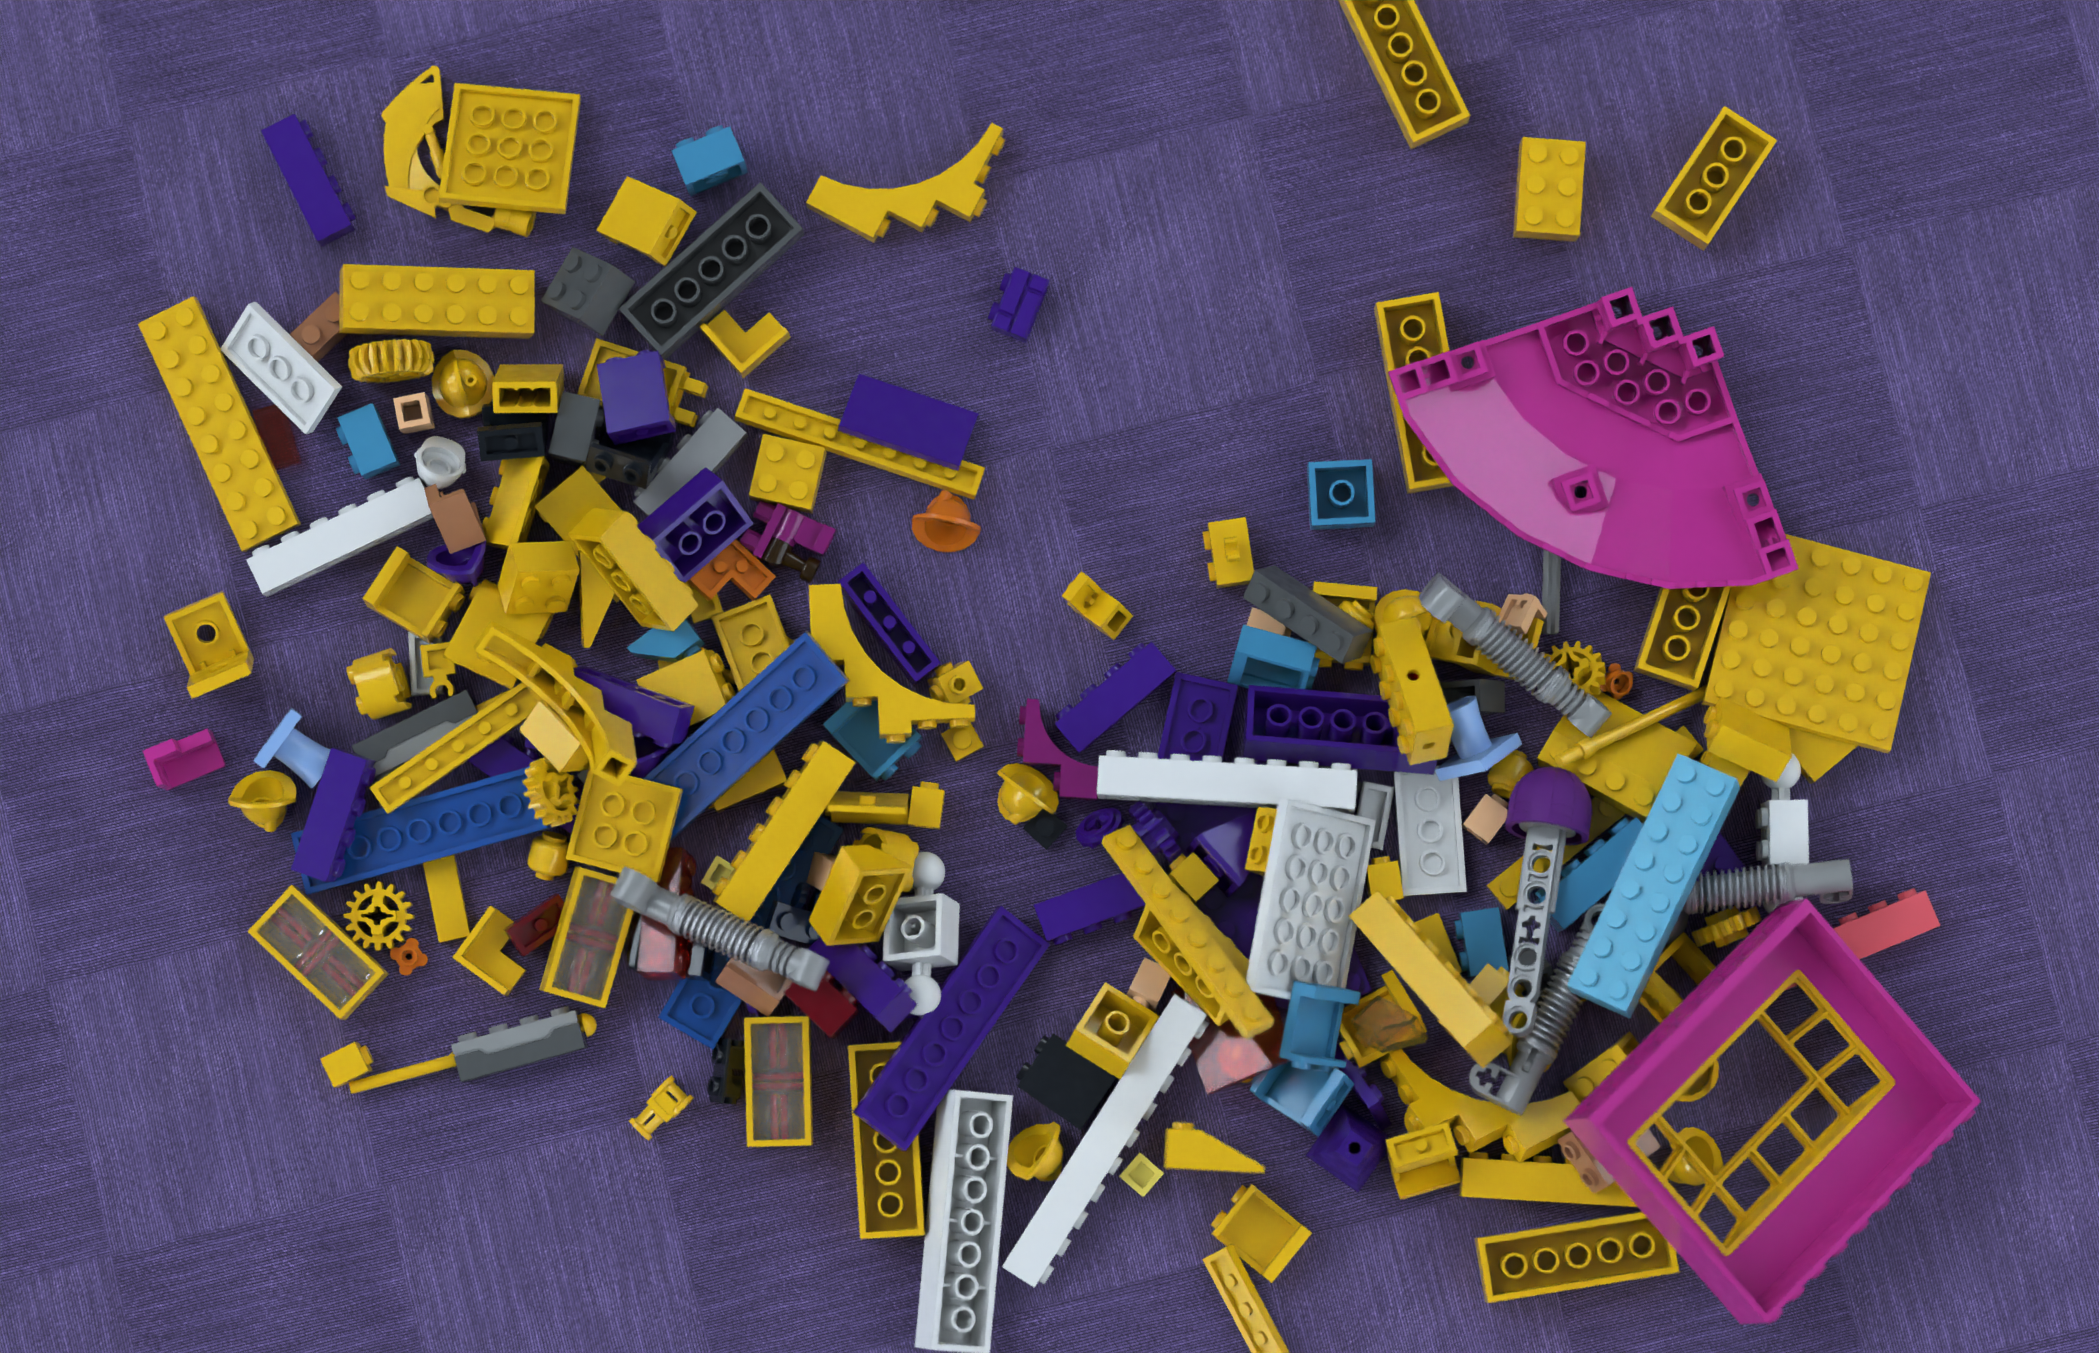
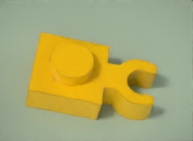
M450 642L420 646L424 678L433 677L434 680L429 689L432 699H437L436 691L439 686H446L448 688L449 697L455 694L454 686L448 681L447 675L457 674L456 665L454 662L443 658V654Z

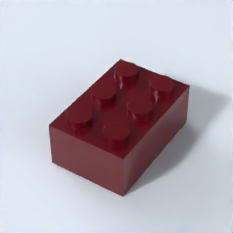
M826 970L816 991L793 982L783 993L830 1038L835 1039L861 1012L856 1008L860 1002L844 987L839 991L833 985L837 980Z

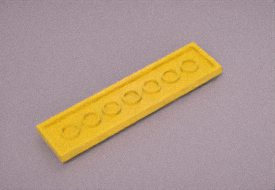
M192 296L138 323L241 551L246 552L301 525L197 297Z

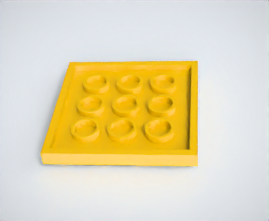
M455 83L438 197L439 203L566 214L581 103L580 94Z

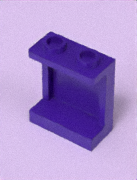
M643 350L635 356L627 358L613 357L607 359L605 363L597 364L607 434L614 445L676 431L675 420L670 413L663 371L665 361L658 350Z

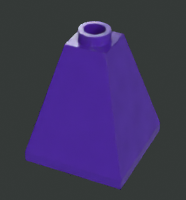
M1257 810L1201 833L1186 849L1189 854L1194 852L1219 879L1216 885L1227 898L1240 887L1250 871L1245 870Z
M1342 1103L1306 1156L1353 1190L1359 1192L1386 1154V1139L1391 1137ZM1351 1142L1359 1143L1360 1149L1357 1154L1349 1152L1348 1146Z

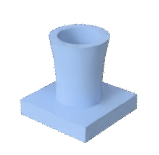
M1471 695L1447 704L1454 724L1451 741L1457 754L1437 767L1435 772L1439 781L1484 772L1521 746L1522 742L1518 733L1490 739L1479 711L1476 696Z
M291 707L258 752L254 762L265 768L274 756L313 789L322 777L331 749L320 745L294 728L302 714Z

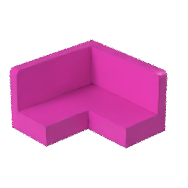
M209 729L178 741L169 739L142 751L156 786L167 791L219 770L226 765L213 731Z

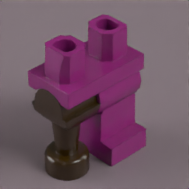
M760 501L753 514V518L766 523L767 526L762 535L748 528L744 532L740 543L747 550L753 552V556L760 561L775 567L783 565L801 572L800 579L810 584L821 561L814 557H809L806 561L793 553L792 550L795 544L824 558L836 534V529L810 519L779 503L777 506Z

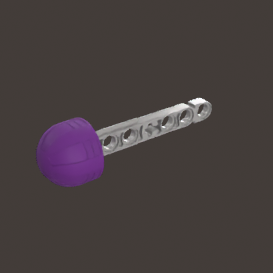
M1542 767L1527 773L1515 785L1508 805L1506 830L1519 838L1526 839L1515 909L1519 911L1507 988L1510 1000L1505 1001L1503 1015L1504 1025L1512 1035L1517 1037L1528 1035L1535 1025L1537 1013L1535 1002L1539 998L1550 918L1551 914H1555L1565 845L1583 844L1589 838L1592 817L1590 795L1582 781L1575 774L1559 767ZM1543 857L1550 860L1549 869L1544 873L1535 872L1534 863L1536 860ZM1534 889H1544L1546 897L1543 902L1533 904L1529 901V895ZM1533 920H1536L1540 926V929H1534L1532 938L1535 943H1539L1538 945L1529 942L1530 932L1525 928L1526 925H1531ZM1528 950L1536 952L1537 958L1534 964L1530 966L1521 965L1520 957L1523 952ZM1524 981L1530 982L1532 984L1531 993L1526 997H1518L1515 994L1516 986ZM1517 1013H1524L1527 1015L1526 1025L1520 1029L1513 1028L1511 1026V1018Z

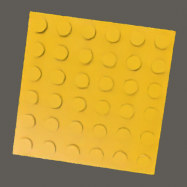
M1785 534L1786 539H1789L1799 569L1755 585L1731 586L1702 704L1715 706L1719 698L1722 697L1789 728L1888 754L1891 751L1931 572Z

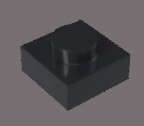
M1042 809L1024 826L1023 830L1047 850L1068 826L1055 814L1052 815L1045 809Z

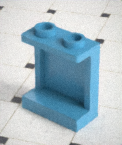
M872 701V705L868 707H853L852 702H846L823 724L826 730L876 782L880 778L884 781L888 780L899 769L895 765L904 756L910 759L922 747L918 742L923 738L913 727L912 736L905 738L904 743L889 744L886 743V739H879L878 701Z
M1294 981L1279 1057L1292 1060L1291 1066L1310 1070L1311 1064H1314L1313 1069L1325 1072H1332L1333 1067L1345 1068L1346 1061L1335 1059L1344 1003L1359 1005L1361 992L1338 986Z
M1281 1042L1273 1048L1270 1060L1263 1070H1260L1254 1076L1250 1091L1260 1101L1319 1137L1354 1083L1346 1074L1336 1068L1332 1072H1325L1313 1069L1314 1064H1311L1310 1070L1292 1067V1060L1279 1057Z

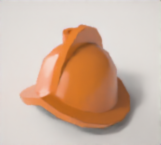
M942 490L939 496L931 501L926 509V513L916 514L912 517V531L916 539L927 548L938 552H955L966 549L976 541L981 531V526L971 522L967 505L961 498L946 490Z

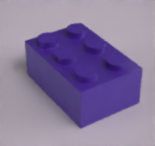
M705 467L637 527L643 534L654 541L656 544L655 550L661 558L669 561L675 569L673 573L676 577L686 583L754 523L724 481Z

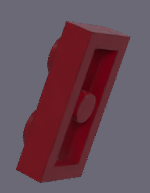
M554 893L504 929L521 956H526L555 935L564 906V901L558 893Z

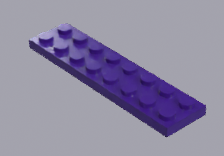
M997 906L958 961V965L953 968L940 987L941 1000L939 1005L932 1012L925 1013L918 1018L858 1103L853 1113L901 1151H906L1050 944L1004 907Z

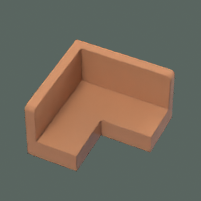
M436 484L424 488L428 506L450 554L486 541L476 503L469 502L464 489L444 495L443 491H439Z
M732 957L715 982L769 1017L784 996L783 992L793 981L772 970H757L752 968V966H748L747 962L741 963V960L736 961Z

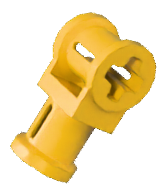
M672 1075L653 1092L652 1097L646 1102L648 1106L636 1118L632 1117L629 1120L632 1126L648 1141L652 1138L651 1134L664 1121L668 1123L672 1118H675L694 1099L691 1094L686 1095L674 1082L675 1078ZM668 1091L678 1100V1102H676V1101L668 1094ZM655 1114V1116L645 1125V1123Z

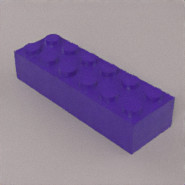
M1249 685L1245 707L1243 758H1252L1259 761H1267L1269 759L1285 760L1286 763L1299 764L1300 761L1318 762L1320 766L1344 763L1351 764V768L1430 775H1434L1437 760L1409 765L1406 754H1401L1399 750L1397 727H1392L1390 724L1388 701L1383 700L1379 695Z

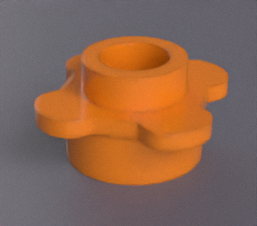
M1612 663L1605 675L1606 684L1600 685V690L1603 692L1608 691L1611 693L1612 698L1619 700L1631 690L1633 674L1630 671H1623L1619 664Z
M408 938L404 945L399 948L394 947L390 951L391 959L396 960L400 967L399 972L405 976L410 975L413 969L425 966L428 962L427 955L422 953L418 947L419 942L415 938ZM407 954L412 955L410 960L406 959Z

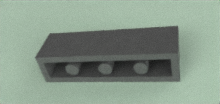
M1275 565L1255 570L1243 596L1244 599L1341 664L1361 658L1373 633V630Z

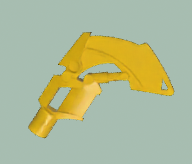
M431 66L396 96L382 112L381 116L386 122L383 150L386 176L389 186H385L387 196L436 218V208L440 207L445 211H449L451 221L487 233L497 227L523 237H528L536 219V212L495 208L493 217L466 209L464 205L439 203L440 185L433 181L426 173L417 151L425 137L436 175L441 180L445 153L440 147L435 129L433 128L435 124L444 120L441 73L437 66ZM430 76L434 77V82L423 83Z

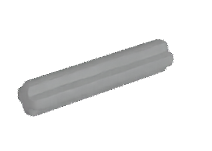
M1544 549L1542 606L1548 614L1545 619H1542L1544 623L1541 632L1546 635H1555L1559 632L1561 557Z

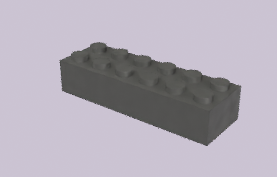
M760 182L625 302L619 310L622 316L653 350H658L662 358L666 360L700 329V325L706 324L805 235L803 228Z

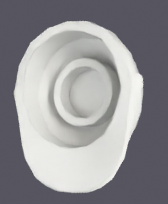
M439 436L427 438L414 454L418 475L426 486L436 484L438 489L449 487L466 472L465 451L459 443Z

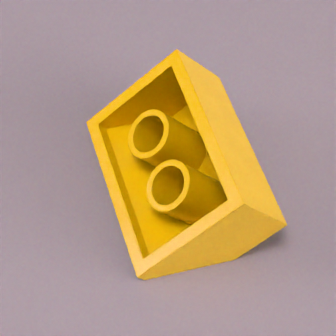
M544 456L505 459L501 461L499 475H502L499 488H493L489 505H492L493 509L490 518L485 517L482 523L486 545L508 550L509 543L527 542L537 510L534 505L540 500L550 467Z
M869 845L842 846L808 921L827 946L879 942L910 875L912 866Z

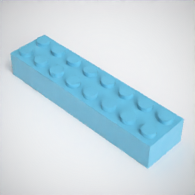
M1679 753L1677 754L1568 981L1567 986L1571 993L1626 1018H1631L1740 790V785L1736 778Z

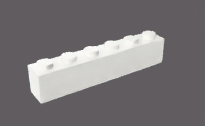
M413 476L407 477L395 484L397 488L387 493L384 490L375 492L367 497L368 502L358 507L356 504L348 505L338 511L339 516L330 520L327 517L318 519L309 525L311 529L301 534L298 531L291 532L281 538L282 543L270 548L268 544L252 551L253 556L246 560L262 594L266 597L275 594L433 519L434 517L428 506L424 490L425 484L420 478L414 480Z

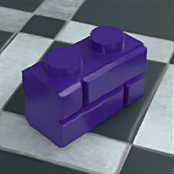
M1017 267L1013 268L1011 274L1005 273L999 288L1000 291L1004 292L1000 303H993L988 315V320L992 321L991 329L1027 343L1050 281Z

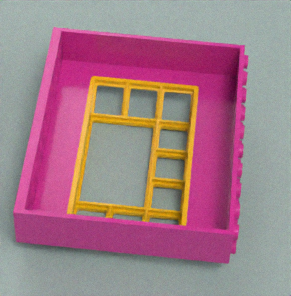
M1805 898L1788 903L1785 902L1784 904L1780 903L1563 1121L1740 1324H1771L1782 1315L1783 1310L1781 1308L1788 1301L1797 1299L1804 1292L1805 1288L1803 1286L1810 1278L1818 1277L1826 1269L1825 1263L1832 1256H1837L1847 1247L1848 1243L1846 1241L1853 1234H1858L1869 1224L1867 1219L1874 1212L1881 1211L1889 1204L1891 1200L1889 1196L1896 1189H1902L1911 1181V1173L1917 1167H1923L1932 1159V1152L1937 1146L1946 1144L1954 1136L1953 1130L1959 1124H1963L1975 1114L1974 1108L1981 1100L1810 901ZM1797 983L1818 1007V1010L1785 1035L1766 1014L1765 1010L1791 984ZM1757 1019L1807 1077V1081L1713 1175L1662 1117V1114ZM1828 1019L1849 1043V1046L1816 1071L1797 1050L1794 1043L1822 1020ZM1854 1055H1859L1880 1079V1082L1847 1107L1825 1082V1078ZM1816 1088L1838 1113V1116L1812 1141L1792 1118L1791 1112ZM1653 1123L1674 1147L1660 1170L1653 1165L1636 1145L1638 1138ZM1783 1123L1803 1146L1804 1151L1778 1176L1758 1153L1757 1147ZM1682 1157L1705 1182V1186L1691 1207L1668 1182L1669 1175ZM1748 1157L1770 1182V1186L1744 1211L1722 1184ZM1713 1193L1736 1218L1735 1224L1722 1243L1699 1217L1700 1212Z

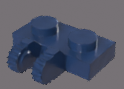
M799 882L796 886L790 904L773 900L764 930L769 929L781 937L812 945L820 936L808 920L821 890L816 889L814 891L808 910L802 908L809 892V885L803 882Z

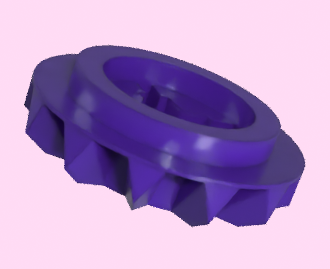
M1104 808L1094 811L1079 824L1076 830V838L1083 847L1090 846L1094 849L1099 844H1102L1105 835L1121 829L1125 820L1120 811L1115 808Z

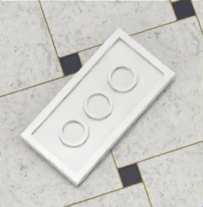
M257 302L247 305L220 348L305 434L314 432L342 388Z
M1393 772L1403 895L1417 896L1467 892L1458 777L1439 781L1436 772H1434V775Z

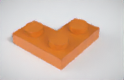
M735 539L687 582L709 602L731 580L754 601L776 576Z

